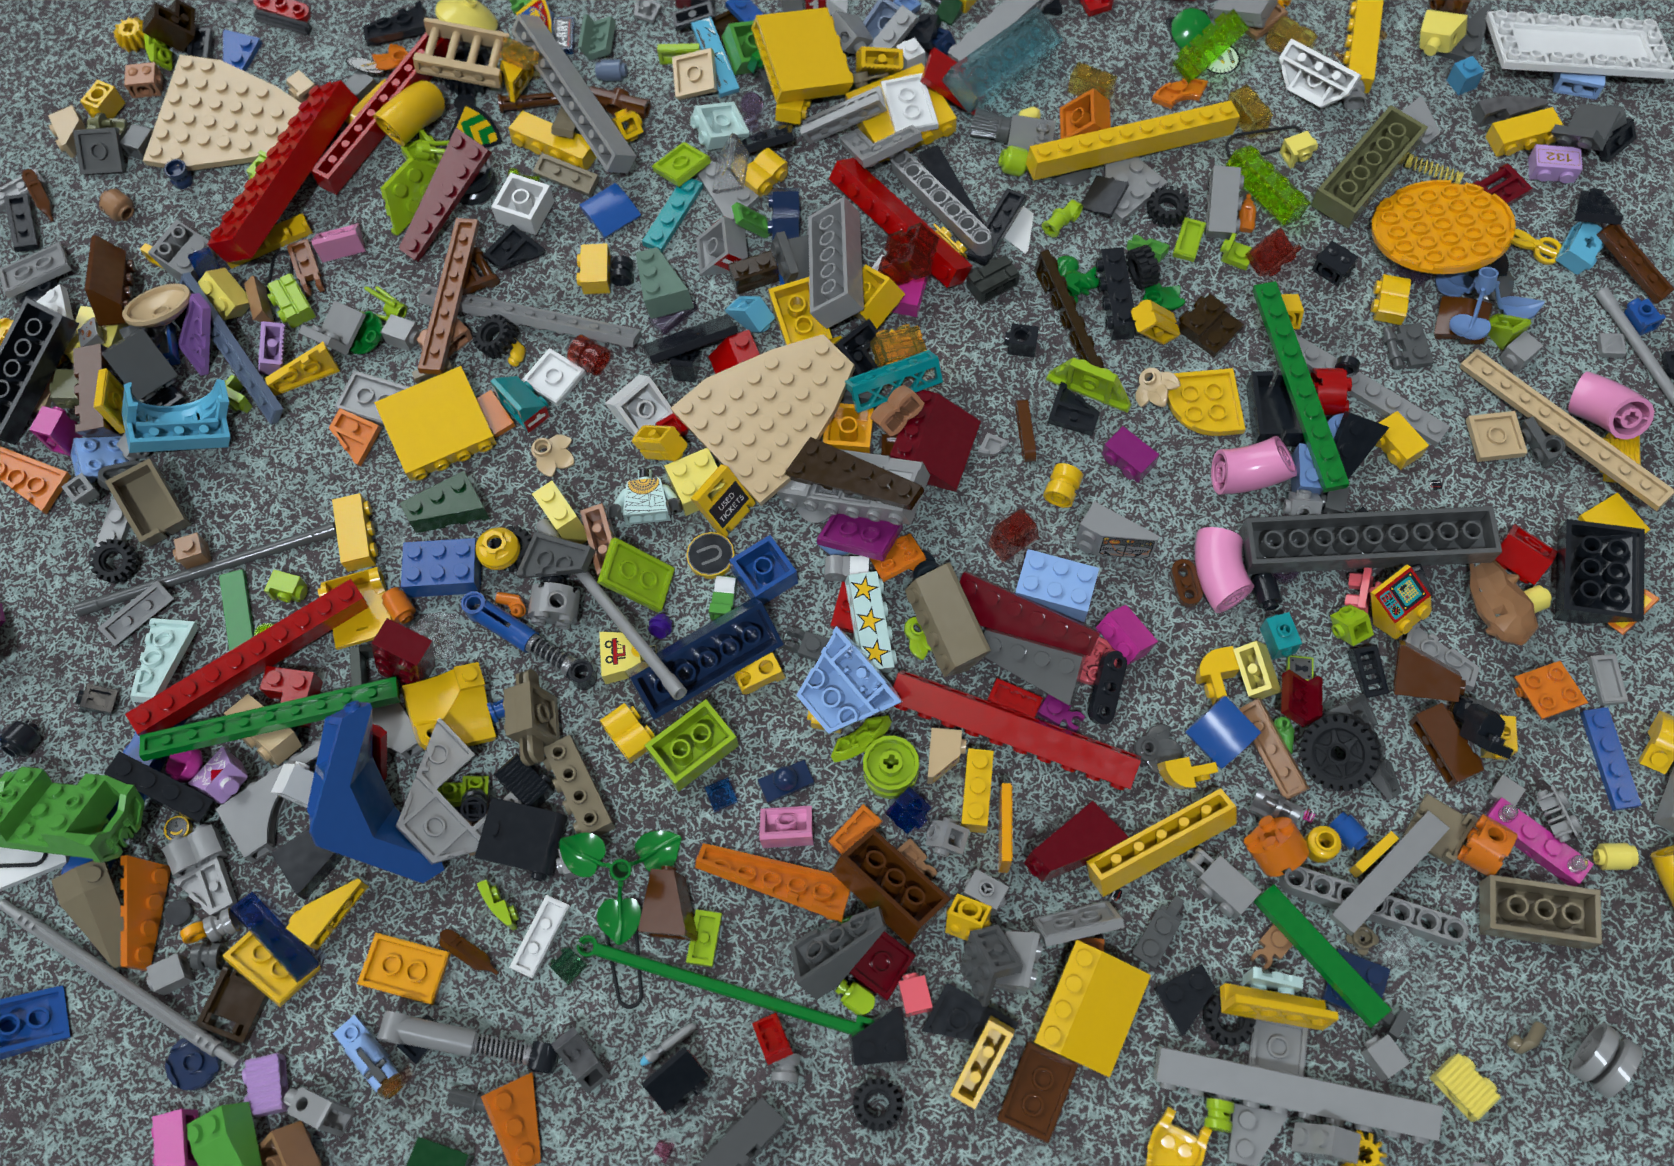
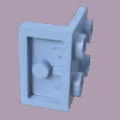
M122 436L74 438L70 455L75 476L83 473L93 483L95 479H98V472L101 468L130 461L123 456V452L116 445Z

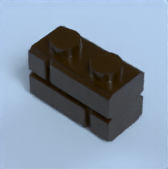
M771 250L728 264L730 278L737 295L779 281L778 267Z

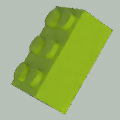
M706 699L645 744L648 754L678 792L739 746L735 734Z

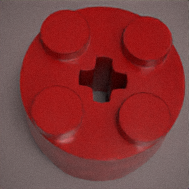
M1313 368L1314 373H1310L1324 414L1337 415L1345 411L1349 412L1347 392H1350L1352 389V379L1347 377V371L1344 368Z

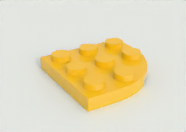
M1233 368L1173 373L1179 379L1181 386L1177 389L1168 390L1167 403L1172 414L1181 424L1194 432L1208 436L1244 434L1246 428Z

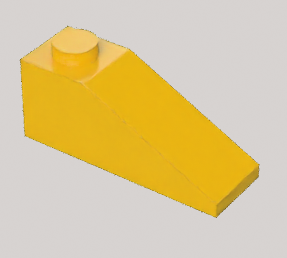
M508 51L505 57L501 59L500 69L503 72L504 83L510 102H515L534 76V64L526 53Z
M357 878L312 901L291 916L286 929L309 947L318 950L369 886Z

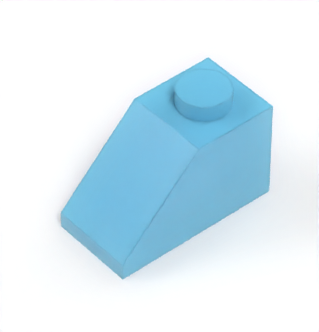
M739 296L725 309L728 315L747 330H750V332L762 333L771 326L770 323L775 319V316L760 296Z

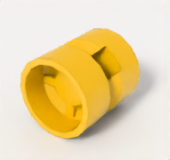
M1056 464L1050 476L1051 481L1048 482L1043 494L1045 500L1062 508L1071 507L1076 497L1075 491L1079 489L1084 476L1082 471L1070 464Z

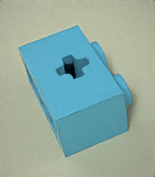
M1578 222L1572 226L1555 261L1577 275L1585 269H1591L1597 261L1595 258L1597 253L1604 247V243L1596 235L1603 228L1592 222Z

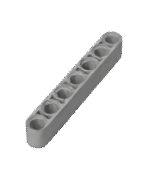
M905 149L890 157L893 174L969 249L979 256L991 254L993 244L990 230Z
M1301 866L1293 871L1288 868L1279 879L1281 889L1287 894L1335 910L1344 902L1341 892H1346L1350 895L1359 886ZM1288 875L1296 876L1299 880V885L1291 884ZM1315 883H1319L1324 887L1325 894H1320L1315 890ZM1390 895L1377 907V912H1373L1366 919L1449 947L1464 941L1469 934L1467 924L1457 917ZM1394 909H1398L1403 913V921L1395 917ZM1421 918L1428 920L1430 929L1422 926ZM1448 926L1456 931V938L1449 935Z

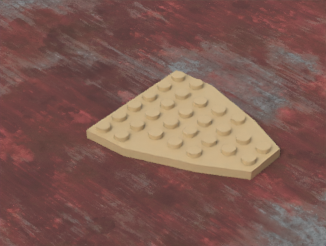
M180 55L143 162L147 166L164 168L170 160L180 159L186 164L189 171L254 162L259 156L258 152L260 150L267 153L270 148L276 145L278 142L277 137L289 126L288 121L299 112L298 107L301 102L277 86L221 60Z
M823 334L772 349L705 378L670 409L722 465L730 468L746 491L762 506L791 481L790 477L785 475L786 470L808 439L812 437L820 440L836 414L846 391L845 381L852 377L855 366Z

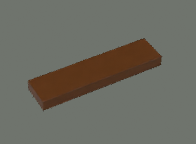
M1609 224L1596 234L1655 304L1661 302L1674 291L1671 284L1619 224Z

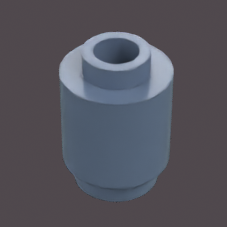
M622 59L601 60L596 62L595 65L596 77L603 82L623 81L624 77L628 74L627 64L623 63Z

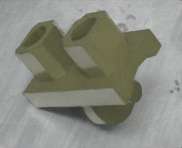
M97 113L95 118L88 117L86 129L116 127L119 128L122 140L127 133L128 123L125 119L107 118L104 113Z

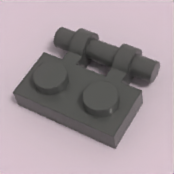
M1421 323L1399 325L1396 329L1397 334L1393 332L1391 326H1386L1382 329L1384 334L1382 339L1384 345L1389 350L1388 358L1390 363H1393L1395 370L1404 368L1403 362L1405 361L1409 369L1432 366L1434 360ZM1397 344H1401L1403 352L1398 349Z

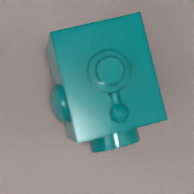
M1290 612L1266 618L1260 627L1272 660L1296 654L1302 645Z

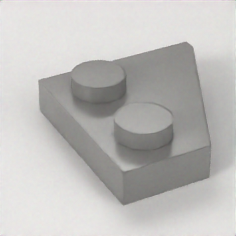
M1422 96L1402 111L1428 126L1419 145L1421 148L1425 149L1439 137L1441 132Z
M216 857L173 880L176 886L184 889L189 894L188 896L194 902L199 903L202 909L209 915L217 916L222 910L238 905L222 858Z
M1235 1104L1234 1113L1231 1114L1233 1127L1232 1133H1229L1227 1162L1245 1166H1258L1287 1120L1288 1114Z

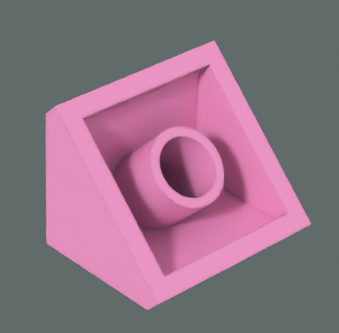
M359 223L318 233L311 240L322 263L365 252Z
M812 806L761 809L759 837L762 848L814 845Z

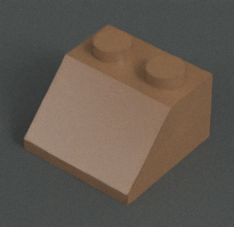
M301 1120L271 1131L258 1145L262 1166L322 1165L319 1155L315 1153L311 1144L310 1134L304 1128Z

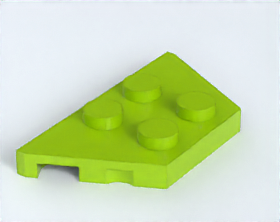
M408 158L380 188L386 203V213L391 218L393 228L390 229L392 234L398 236L411 223L435 173V168Z
M1073 357L1049 371L1045 379L1059 386L1061 382H1064L1068 385L1067 388L1069 390L1128 413L1132 405L1117 374L1112 373L1106 368L1091 365L1086 360H1079Z

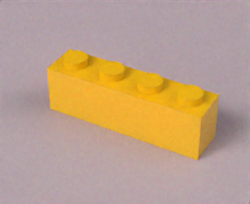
M522 111L510 125L509 132L512 143L518 147L526 148L537 155L544 153L585 170H588L597 158L582 135L575 133L573 138L551 134L553 123L525 111Z

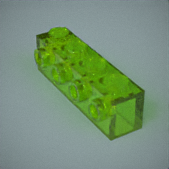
M1234 8L1227 14L1223 11L1214 19L1215 25L1211 22L1201 31L1204 34L1203 36L1198 34L1189 42L1191 44L1190 48L1186 45L1177 53L1179 58L1172 64L1188 83L1202 73L1249 29Z
M1251 145L1235 150L1225 165L1241 167V175H1244L1243 186L1283 225L1299 220L1311 203L1301 191L1297 190L1290 183L1287 177L1278 172L1274 165L1267 161L1260 154L1259 150Z

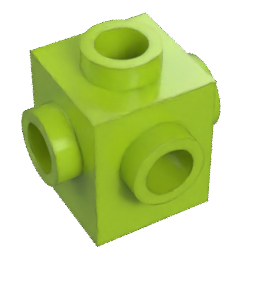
M1351 604L1342 607L1339 611L1330 615L1332 621L1331 629L1335 637L1342 639L1352 646L1374 635L1369 614Z

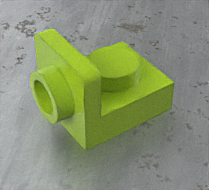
M1232 233L1229 240H1224L1220 252L1223 253L1221 262L1246 271L1255 249L1236 242L1237 234Z

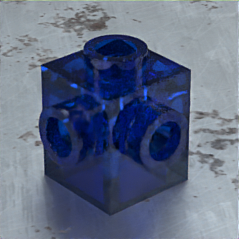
M909 786L885 814L908 834L914 827L919 830L929 818L925 815L932 807Z

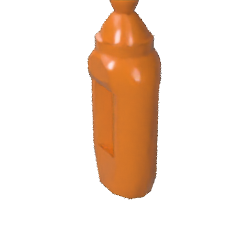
M1251 194L1246 195V199L1243 201L1239 211L1240 232L1252 233L1255 229L1256 207L1251 199Z

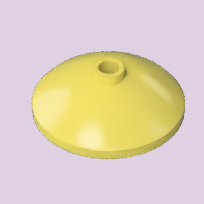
M440 0L436 5L435 14L441 21L497 31L498 21L486 6L477 0Z

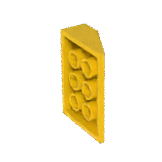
M1076 940L1036 1034L1034 1043L1110 1077L1151 975L1101 950Z

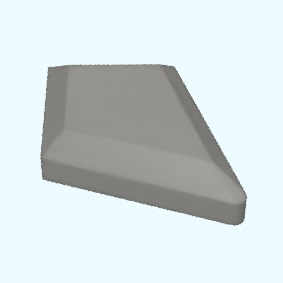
M636 0L634 17L654 23L661 10V4L654 0Z

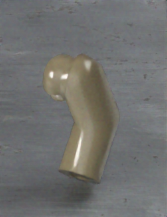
M1534 1022L1526 1037L1521 1039L1520 1036L1514 1034L1509 1038L1507 1045L1514 1050V1053L1524 1054L1539 1046L1547 1028L1541 1022Z

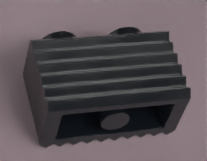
M517 753L494 773L496 779L523 805L539 808L554 794L550 787L553 784L543 772L538 775L533 770L536 767L535 765H524Z

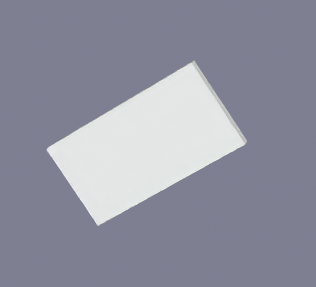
M1504 10L1489 11L1485 17L1502 69L1674 79V61L1657 22L1652 19H1645L1644 21L1632 18L1613 19L1608 16L1593 18L1588 15L1577 17L1568 14L1549 15L1544 12L1539 14H1528L1524 11L1511 13Z

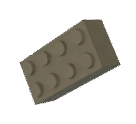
M1489 875L1479 882V934L1590 950L1602 944L1601 890Z

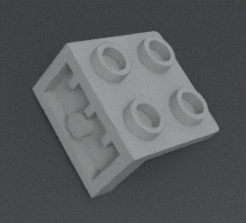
M334 301L321 328L315 325L312 328L302 325L299 333L318 343L324 342L327 347L347 355L362 325L365 314Z

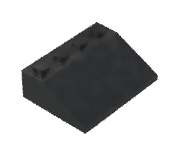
M1566 519L1558 530L1555 620L1579 624L1642 622L1644 620L1645 529Z

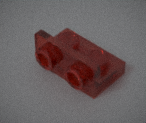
M1277 228L1245 255L1258 276H1273L1281 270L1280 266L1294 260L1297 257L1296 253L1302 247L1300 244L1292 246L1283 229Z

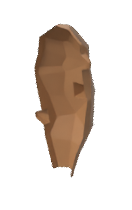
M1495 560L1492 563H1481L1476 567L1473 563L1469 564L1470 593L1478 615L1488 626L1485 629L1486 633L1506 643L1519 646L1525 644L1538 629V623L1535 617L1533 602L1516 584L1520 579L1519 575L1507 574L1505 569Z

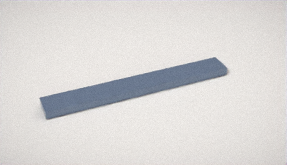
M190 272L182 273L179 284L187 286L191 294L200 293L211 307L210 337L271 425L278 423L283 407Z

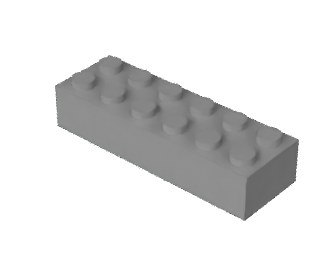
M845 197L808 216L810 314L826 329L864 310L860 213Z

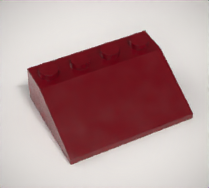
M920 390L915 393L924 402V406L915 417L907 420L904 428L898 433L890 453V458L923 462L930 474L927 482L928 485L957 492L981 421L942 395L927 390Z

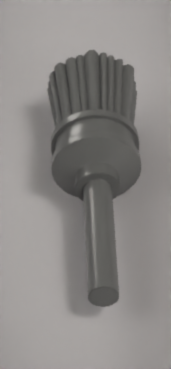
M977 107L970 136L995 139V142L1000 141L1007 144L1012 117H1006L1003 114L1000 116ZM1053 136V141L1059 139V137Z

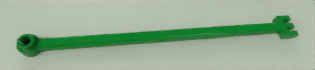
M584 935L578 940L584 946L588 943L593 944V949L590 952H585L583 946L577 945L578 953L585 958L597 956L852 1036L865 1029L863 1028L864 1024L869 1026L875 1021L860 1015L857 1016L856 1022L607 946L598 943L590 935Z

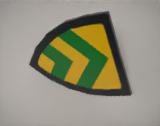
M464 100L448 140L452 137L455 129L458 128L485 148L502 143L501 135L493 120L483 110Z

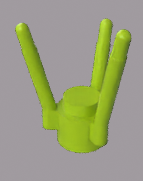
M416 141L415 159L436 169L438 164L430 162L429 159L433 160L434 153L444 154L446 149L434 148V146H447L449 141Z
M368 286L364 287L367 292L385 302L383 311L387 316L376 314L381 320L387 321L391 314L401 318L406 316L407 306L385 290L376 286L375 289L378 291L376 292Z

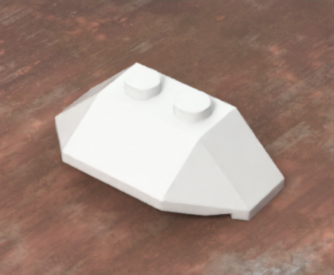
M1290 39L1279 57L1286 89L1320 108H1324L1349 96L1361 78V75L1293 39Z

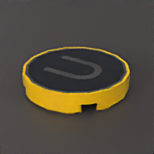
M714 532L703 533L694 538L689 544L686 554L688 565L693 573L706 579H715L717 575L723 576L731 569L729 559L735 556L733 545L729 539L722 534Z

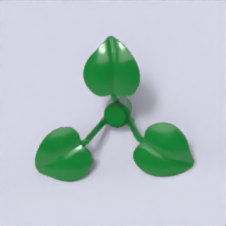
M669 831L648 832L642 835L635 844V852L641 858L631 862L617 859L612 864L600 861L605 856L606 848L603 840L593 833H579L560 839L559 847L562 860L574 875L583 878L591 877L595 874L598 865L608 868L611 879L618 882L617 900H605L597 911V922L600 929L615 944L622 945L628 941L640 923L641 909L637 900L634 898L622 900L623 882L629 878L631 867L642 862L645 869L649 872L651 869H661L662 866L672 867L677 859L681 836Z

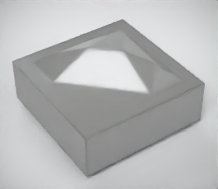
M1599 333L1597 336L1599 357L1623 358L1626 355L1623 334Z

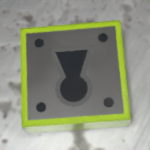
M1289 656L1286 658V671L1290 669L1309 681L1314 675V658Z

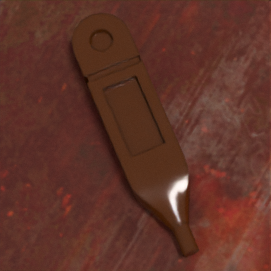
M25 169L21 176L35 205L42 213L48 216L50 222L54 221L52 217L53 205L38 175L32 169Z
M451 929L441 931L438 943L442 948L475 970L490 971L496 976L499 974V971L493 968L488 955L462 936L460 937L459 934Z

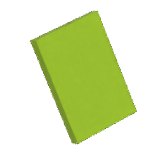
M615 537L610 541L597 583L655 612H662L675 568Z

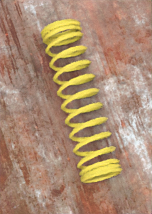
M1414 154L1409 155L1404 166L1410 169L1415 161L1413 171L1416 170L1420 163L1418 172H1421L1426 164L1423 174H1426L1431 166L1429 176H1431L1436 168L1434 178H1436L1441 170L1439 180L1445 172L1444 180H1447L1451 174L1450 180L1453 181L1457 174L1456 184H1460L1464 172L1461 171L1459 173L1458 170L1453 176L1454 169L1448 174L1449 167L1443 172V165L1438 170V163L1432 169L1433 161L1427 167L1428 159L1422 165L1423 157L1417 163L1418 156L1414 158Z

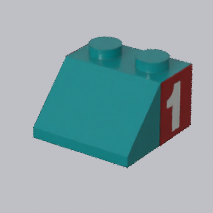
M518 376L493 378L491 380L501 405L528 433L550 417L547 410L549 407L548 403L542 396L537 397L534 394L535 391L528 381L523 382Z

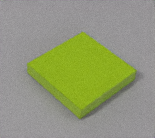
M682 142L653 164L652 168L655 173L680 187L709 165L711 159L705 153L686 142Z

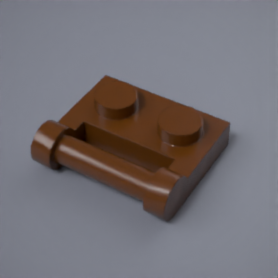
M474 247L471 260L477 263L484 276L479 277L470 262L462 295L485 287L493 288L500 283L497 275L492 273L483 258L482 250L479 247Z

